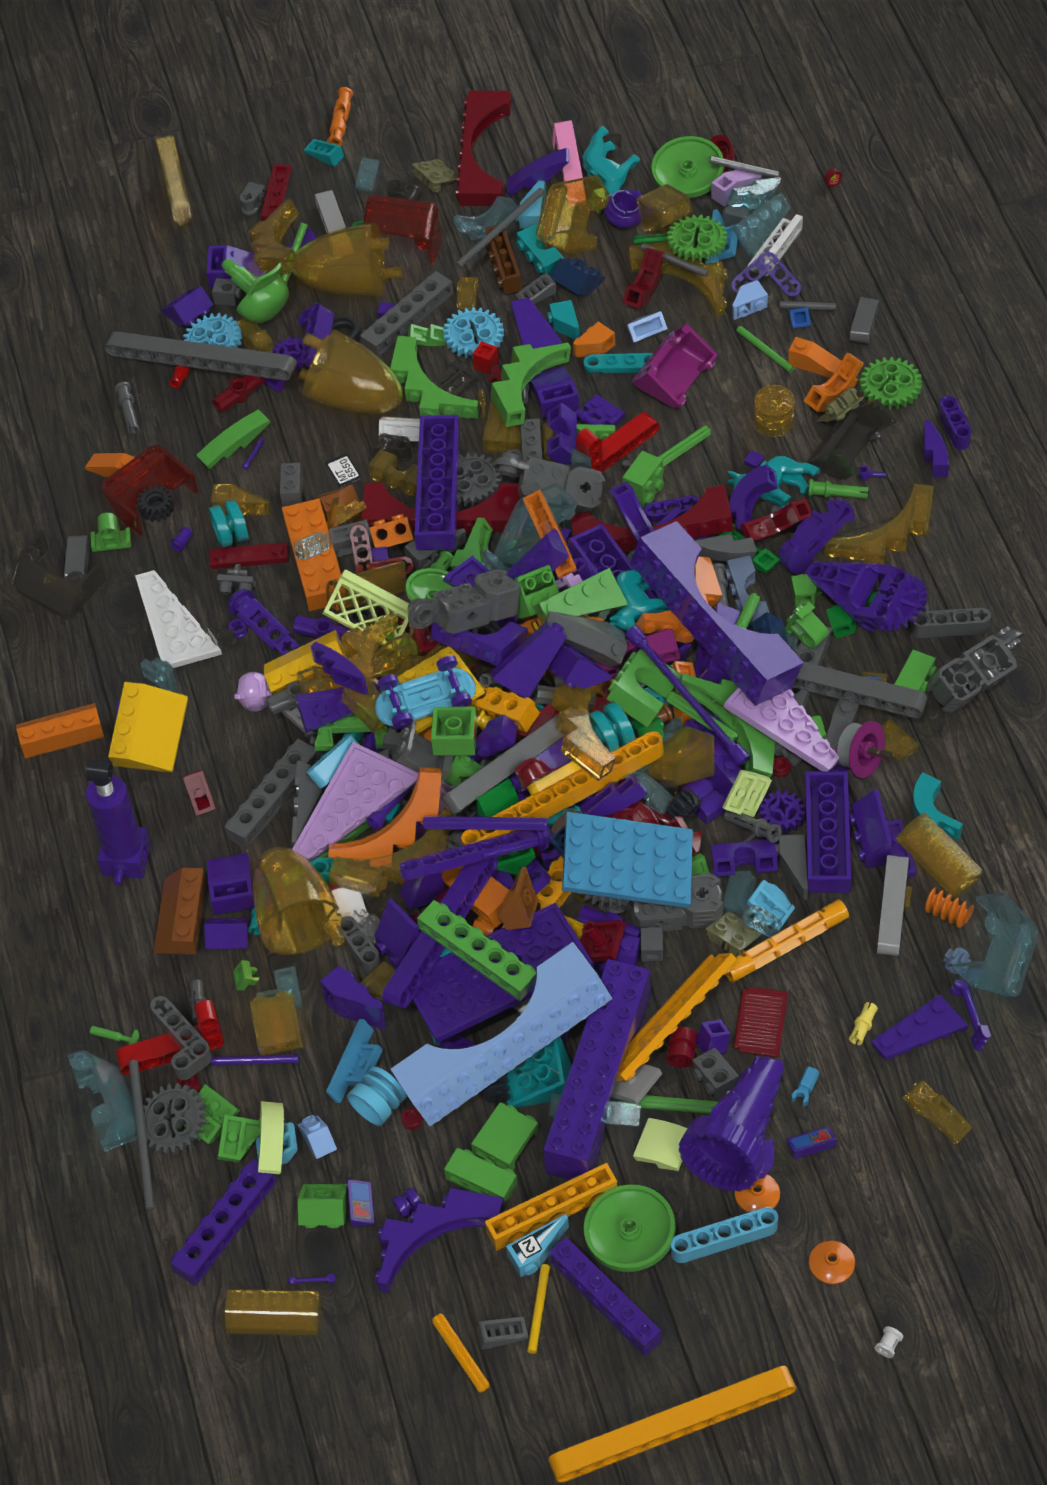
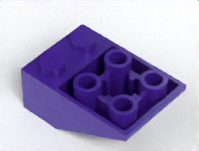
M228 245L209 246L207 262L209 288L214 287L216 278H232L221 266L227 258L236 262L240 267L244 266L256 278L265 274L266 257Z
M564 367L543 371L529 382L543 419L547 418V411L559 403H563L573 411L579 409L578 392L572 378Z
M245 853L207 860L209 892L214 915L255 908L256 902L249 854Z
M339 965L320 980L324 1002L338 1016L357 1022L359 1019H364L370 1026L382 1030L386 1028L384 1020L386 1017L382 1009L384 1007L378 998H373L369 994V990L364 984H359L356 981L355 976L350 970L345 971Z

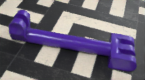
M957 980L950 989V992L953 995L963 996L975 1032L971 1037L974 1049L981 1051L991 1036L988 1025H981L968 984Z

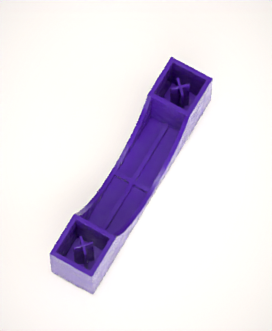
M677 521L640 537L630 562L633 569L639 572L646 584L654 590L657 596L669 607L670 611L682 622L683 626L691 632L695 639L706 649L708 654L713 657L721 669L728 674L755 706L793 687L804 662L779 634H766L744 629L729 622L709 606L697 587L694 575V567L702 548Z
M610 959L607 960L601 981L613 999L588 1016L543 1150L547 1175L572 1180L595 1168L602 1147L606 1116L618 1070L632 1036L640 1030L651 996L650 969Z

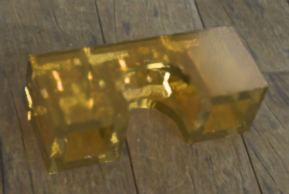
M380 449L368 465L370 477L375 481L389 485L391 488L399 489L409 496L416 497L418 465L413 463L408 470L397 471V456Z

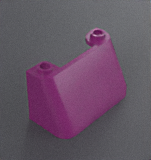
M686 323L670 333L662 341L633 378L632 383L638 389L671 408H680L686 402L685 392L700 372L705 369L708 371L714 366V360L718 354Z

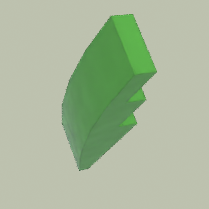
M258 409L223 431L205 446L197 456L211 469L223 456L228 459L240 446L245 448L270 421Z

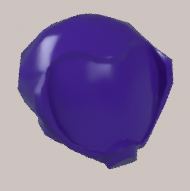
M620 190L608 197L603 208L606 219L618 228H630L640 224L643 217V195L638 190Z

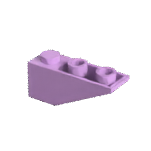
M741 170L725 172L711 183V198L725 207L730 203L732 195H735L739 188L742 190L748 188L754 181L761 179L762 176Z

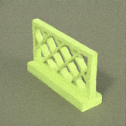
M345 569L340 575L322 614L394 651L409 622L407 610L409 603ZM340 587L347 588L350 596L341 598L339 593ZM361 596L366 598L368 606L359 608L356 598ZM352 599L355 609L346 612L343 601ZM339 603L342 613L335 614L329 611L331 605ZM380 606L384 608L386 615L377 617L373 607ZM370 609L373 619L364 621L361 611ZM357 612L360 623L354 624L350 622L348 615ZM397 615L403 618L404 621L402 625L395 627L391 617ZM387 618L391 628L382 630L379 620ZM375 622L378 632L370 633L365 624ZM392 631L395 638L393 644L385 640L384 633Z

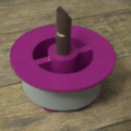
M867 721L863 725L858 723L846 725L835 748V752L840 757L839 763L843 767L850 768L851 772L859 778L870 776L878 767L881 759L890 760L893 753L884 750V730L875 721Z

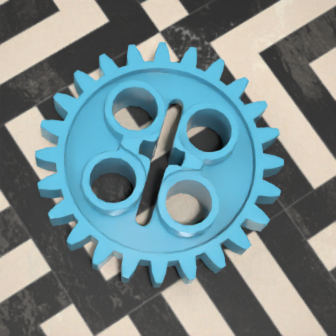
M473 307L472 311L465 308L464 313L458 310V315L452 314V319L448 318L447 324H444L443 336L444 342L447 343V348H451L452 353L457 351L458 356L465 354L467 359L469 355L473 354L481 341L500 348V342H503L504 329L503 323H500V318H496L495 313L489 315V310L482 312V308L476 311L475 307ZM469 322H472L473 331H472V329H471V325H470ZM474 335L477 338L478 344L475 343Z
M211 313L210 318L204 315V320L202 321L197 319L198 323H191L193 328H187L188 334L183 335L185 338L183 341L238 348L237 345L242 344L240 339L243 338L237 321H234L233 317L228 318L227 314L222 317L220 313L216 317Z

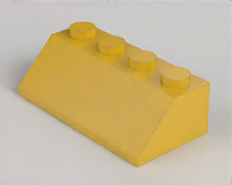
M336 630L264 664V676L271 693L275 695L286 690L287 686L293 681L303 682L318 674H322L324 678L329 676V674L324 673L323 665L314 662L311 645L315 642L335 650L348 659Z

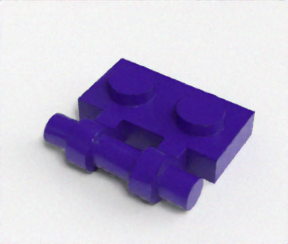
M597 394L584 405V412L580 409L576 411L579 420L589 425L616 426L625 418V412Z

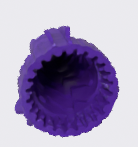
M756 1056L750 1067L741 1074L734 1088L731 1091H727L726 1095L712 1108L711 1113L708 1116L697 1117L689 1124L679 1142V1153L688 1169L702 1181L722 1190L742 1191V1189L746 1190L752 1187L755 1181L765 1178L767 1172L771 1171L774 1161V1141L772 1139L764 1140L766 1137L764 1132L771 1120L769 1116L775 1107L773 1101L777 1096L784 1069V1064L780 1059L773 1060L768 1057L759 1058Z

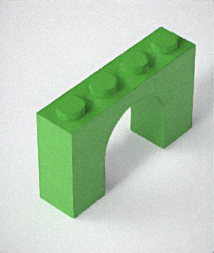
M640 649L638 653L633 651L607 689L610 691V694L606 699L610 702L615 701L624 712L648 727L664 703L646 692L638 682L644 683L665 698L672 691L674 685L647 656L644 650ZM667 665L672 673L680 679L682 675Z

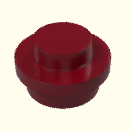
M784 757L775 758L772 774L777 777L788 775L791 769L789 761Z

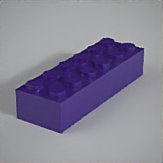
M805 772L808 893H850L851 858L848 772Z

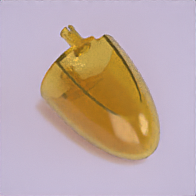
M375 223L350 226L321 235L302 246L295 253L291 262L292 272L300 282L316 290L331 294L381 296L387 279L403 278L401 266L385 267L384 249H390V241L388 237H381L379 228Z
M333 330L325 339L317 338L310 333L305 335L303 344L317 350L309 370L303 367L299 373L298 378L305 381L303 389L305 398L331 408L359 414L387 413L400 405L403 399L401 383L391 368L367 347L337 330Z
M274 846L267 849L259 858L253 877L255 912L265 947L277 954L294 955L313 950L323 945L329 939H331L333 946L343 944L345 938L340 929L342 915L336 913L339 910V906L331 889L318 870L304 856L293 849L283 846Z

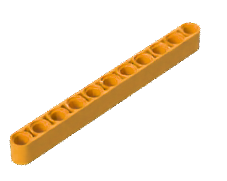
M649 732L492 817L549 818L605 788L609 783H614L662 757L664 754L662 736L658 732ZM468 829L461 835V840L464 846L520 830Z
M780 1366L554 1453L549 1457L548 1461L556 1481L559 1483L566 1482L786 1397L797 1388L787 1366Z

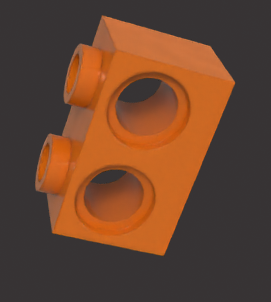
M403 514L393 516L392 521L385 522L384 519L373 522L374 526L369 528L375 548L390 547L415 539L409 516L404 517ZM398 523L406 526L404 534L397 532L396 526ZM379 529L387 531L386 539L378 537Z

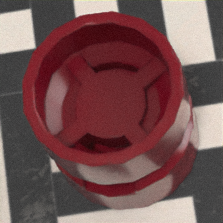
M678 1027L675 1032L669 1035V1046L666 1052V1062L679 1068H687L693 1065V1059H695V1051L693 1050L696 1048L698 1038L694 1030Z

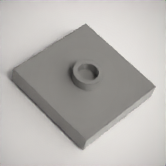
M646 1064L639 1066L635 1070L636 1074L630 1080L615 1081L611 1097L637 1105L662 1075L661 1070Z

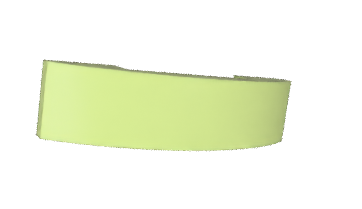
M261 1101L258 1172L280 1174L284 1131L283 1103Z

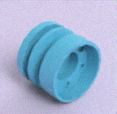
M373 1066L367 1072L368 1074H365L362 1078L363 1084L357 1083L347 1095V1099L363 1118L376 1126H381L392 1114L391 1109H396L405 1100L407 1095L400 1083L392 1075L379 1067Z

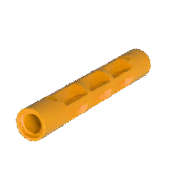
M838 899L823 907L821 911H816L743 952L742 956H736L737 960L732 964L733 968L725 974L730 982L734 983L849 918L846 906Z

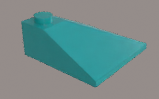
M560 1036L508 1072L506 1076L509 1079L507 1085L510 1087L508 1093L511 1095L510 1100L507 1101L508 1105L519 1108L561 1099L572 1065Z

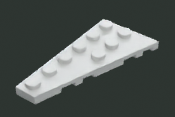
M154 570L135 575L164 671L222 655L221 649L213 643L211 637L202 630L200 624L185 606H182L175 594L171 593L167 585Z

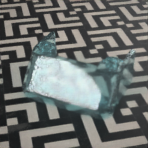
M1005 892L977 896L976 901L988 912L985 919V927L993 937L984 962L981 960L954 964L953 968L974 988L1008 998L1017 997L1021 992L1038 939V928Z

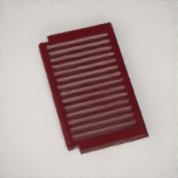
M749 987V990H742L734 1049H740L739 1053L779 1058L788 992Z

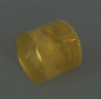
M769 385L760 389L755 395L754 425L761 434L778 437L785 435L793 427L795 398L789 389L780 385Z

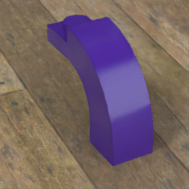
M767 464L747 473L733 490L729 507L731 515L736 518V527L740 531H742L740 525L753 520L752 510L757 499L767 492L778 489L776 471Z

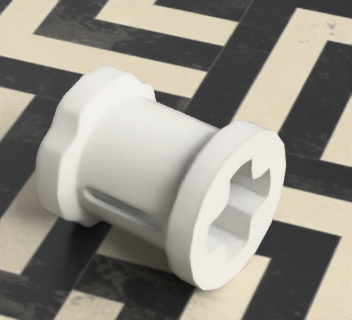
M886 1326L883 1329V1337L874 1349L884 1357L892 1358L898 1342L903 1339V1335L897 1329Z

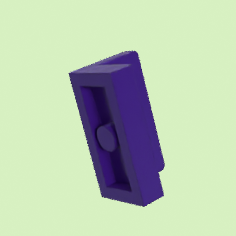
M250 918L207 919L204 924L206 949L247 948Z

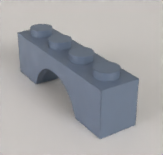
M750 555L727 560V568L724 571L726 580H730L731 583L729 584L731 596L735 595L736 598L734 600L735 608L740 613L749 597L746 590L755 583V568ZM759 601L750 623L764 613H770L766 602Z

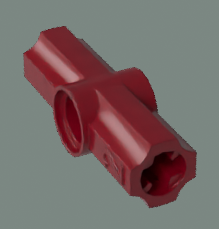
M245 375L243 378H235L230 382L229 388L212 399V403L217 411L220 413L225 412L234 404L245 402L249 397L248 394L266 382V379Z

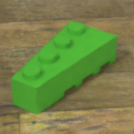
M610 568L533 606L543 625L550 611L580 617L621 608L628 605Z

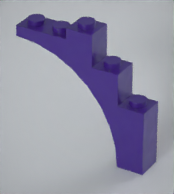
M627 481L609 490L626 529L632 534L636 544H638L640 537L655 531L633 488Z
M450 1188L448 1196L445 1195L443 1198L442 1208L418 1203L416 1211H412L410 1223L386 1218L384 1226H380L378 1239L381 1240L383 1248L381 1255L382 1268L377 1270L375 1277L379 1291L389 1293L393 1280L404 1262L418 1248L431 1239L461 1228L485 1227L486 1220L503 1213V1198Z

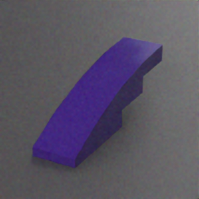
M564 148L547 154L518 170L507 179V193L513 196L523 186L530 189L540 179L545 182L550 180L569 163V149Z
M315 642L311 645L314 662L323 665L324 673L332 675L334 683L364 695L368 693L365 676L352 662L323 644Z

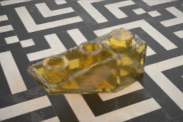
M234 484L213 485L211 505L212 507L219 505L224 514L225 502L235 499L243 515H271L269 500Z

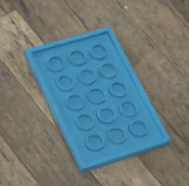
M567 812L565 819L562 891L689 908L691 905L693 829Z

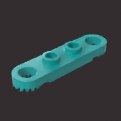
M653 353L591 354L585 357L584 368L590 373H638ZM591 361H594L598 364L591 366L589 365V362L591 363Z

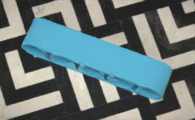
M766 1207L679 1234L673 1238L671 1243V1257L678 1263H685L773 1235L778 1228V1214L773 1208ZM769 1219L773 1222L770 1224H766L763 1222V1220ZM749 1226L751 1229L745 1231L742 1230L741 1227ZM721 1233H728L730 1236L724 1238L719 1235ZM706 1240L708 1243L702 1245L698 1241ZM682 1246L685 1247L686 1250L678 1251L676 1250V1248Z

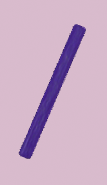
M425 816L423 826L425 829L548 830L549 822L548 818Z

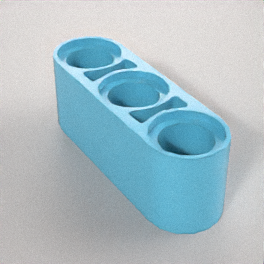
M351 734L343 738L306 772L320 789L332 780L352 742L359 744Z

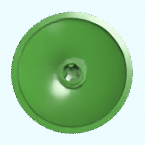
M685 136L673 139L656 152L652 161L653 179L663 192L678 198L701 196L711 191V183L724 173V166L709 163V157L714 156L723 159V155L714 143L701 137Z
M622 1185L604 1192L592 1203L584 1221V1236L591 1254L604 1266L622 1272L644 1270L659 1262L670 1250L676 1233L675 1218L669 1203L655 1190L641 1185Z

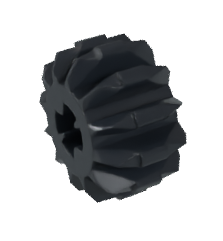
M690 788L683 789L669 802V805L666 807V813L671 819L681 815L685 822L698 811V808L701 806V799Z

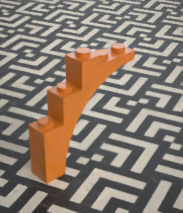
M699 556L694 567L695 581L705 601L710 607H714L722 597V592L710 557ZM670 610L660 613H643L636 622V625L647 634H655L660 630L672 629L676 642L692 643L695 639L691 632L683 626L682 622Z
M419 767L417 781L410 799L402 811L388 825L378 832L359 840L346 843H328V857H332L333 860L337 861L352 858L357 862H365L366 859H369L370 868H374L376 871L391 869L393 845H397L399 848L414 846L416 821H420V824H423L425 816H438L441 769Z

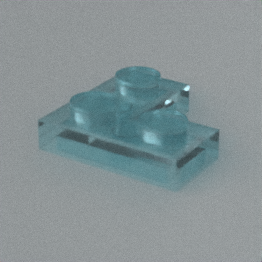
M156 657L152 663L147 659L140 663L143 676L164 690L174 693L177 691L173 667L169 662L162 661Z
M295 966L274 971L277 989L256 993L260 1016L303 1007Z

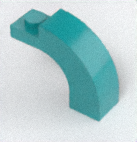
M922 772L915 784L912 808L916 822L933 838L940 832L943 836L958 841L962 834L963 824L939 812L933 803L940 793L941 781Z

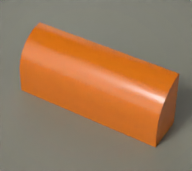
M464 866L442 872L445 890L451 887ZM490 877L471 910L496 928L502 923L499 920L498 913L509 890L493 877Z

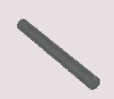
M714 156L709 157V163L776 179L779 175L778 171Z
M643 243L641 250L645 252L646 247L651 246ZM665 252L663 260L700 276H707L708 270Z

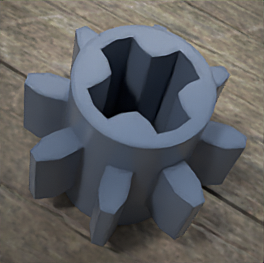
M957 947L954 951L949 948L944 955L943 962H945V968L952 974H959L960 971L966 973L970 967L969 953L963 948Z

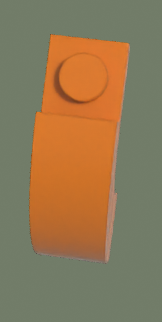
M846 353L835 374L822 385H812L804 402L817 412H824L826 406L835 398H838L848 388H854L858 382L856 377L864 363L851 353Z

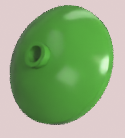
M426 568L412 573L406 581L405 591L410 601L417 598L433 599L435 592L453 588L443 582L444 576L450 572L442 569Z

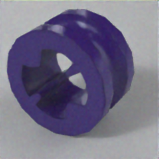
M234 619L229 623L228 627L231 637L241 639L246 636L247 627L241 619Z

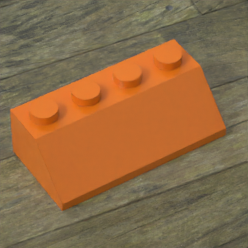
M95 703L16 724L20 745L25 758L104 737Z

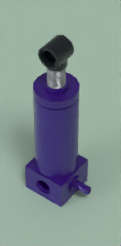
M89 760L86 777L88 781L92 782L87 787L86 799L101 843L97 861L102 876H114L113 883L115 885H121L123 877L143 879L151 845L147 828L138 827L127 788L123 780L113 776L112 761Z

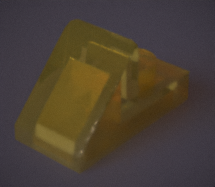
M460 277V281L457 282L458 310H465V308L472 310L473 307L476 310L479 286L478 277Z
M340 497L334 498L331 503L327 523L328 528L337 527L367 508L363 501L356 503L354 500L344 506Z

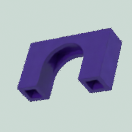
M509 622L493 634L480 635L467 630L452 634L446 632L437 623H432L431 639L498 666L527 639L528 628Z

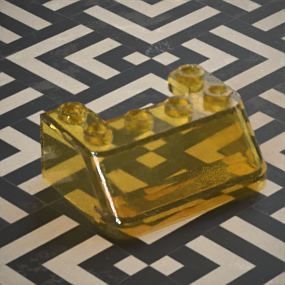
M594 175L555 183L548 189L536 235L541 242L568 254L596 249L598 239L595 235L587 233V222L590 211L605 208L610 197L599 176Z

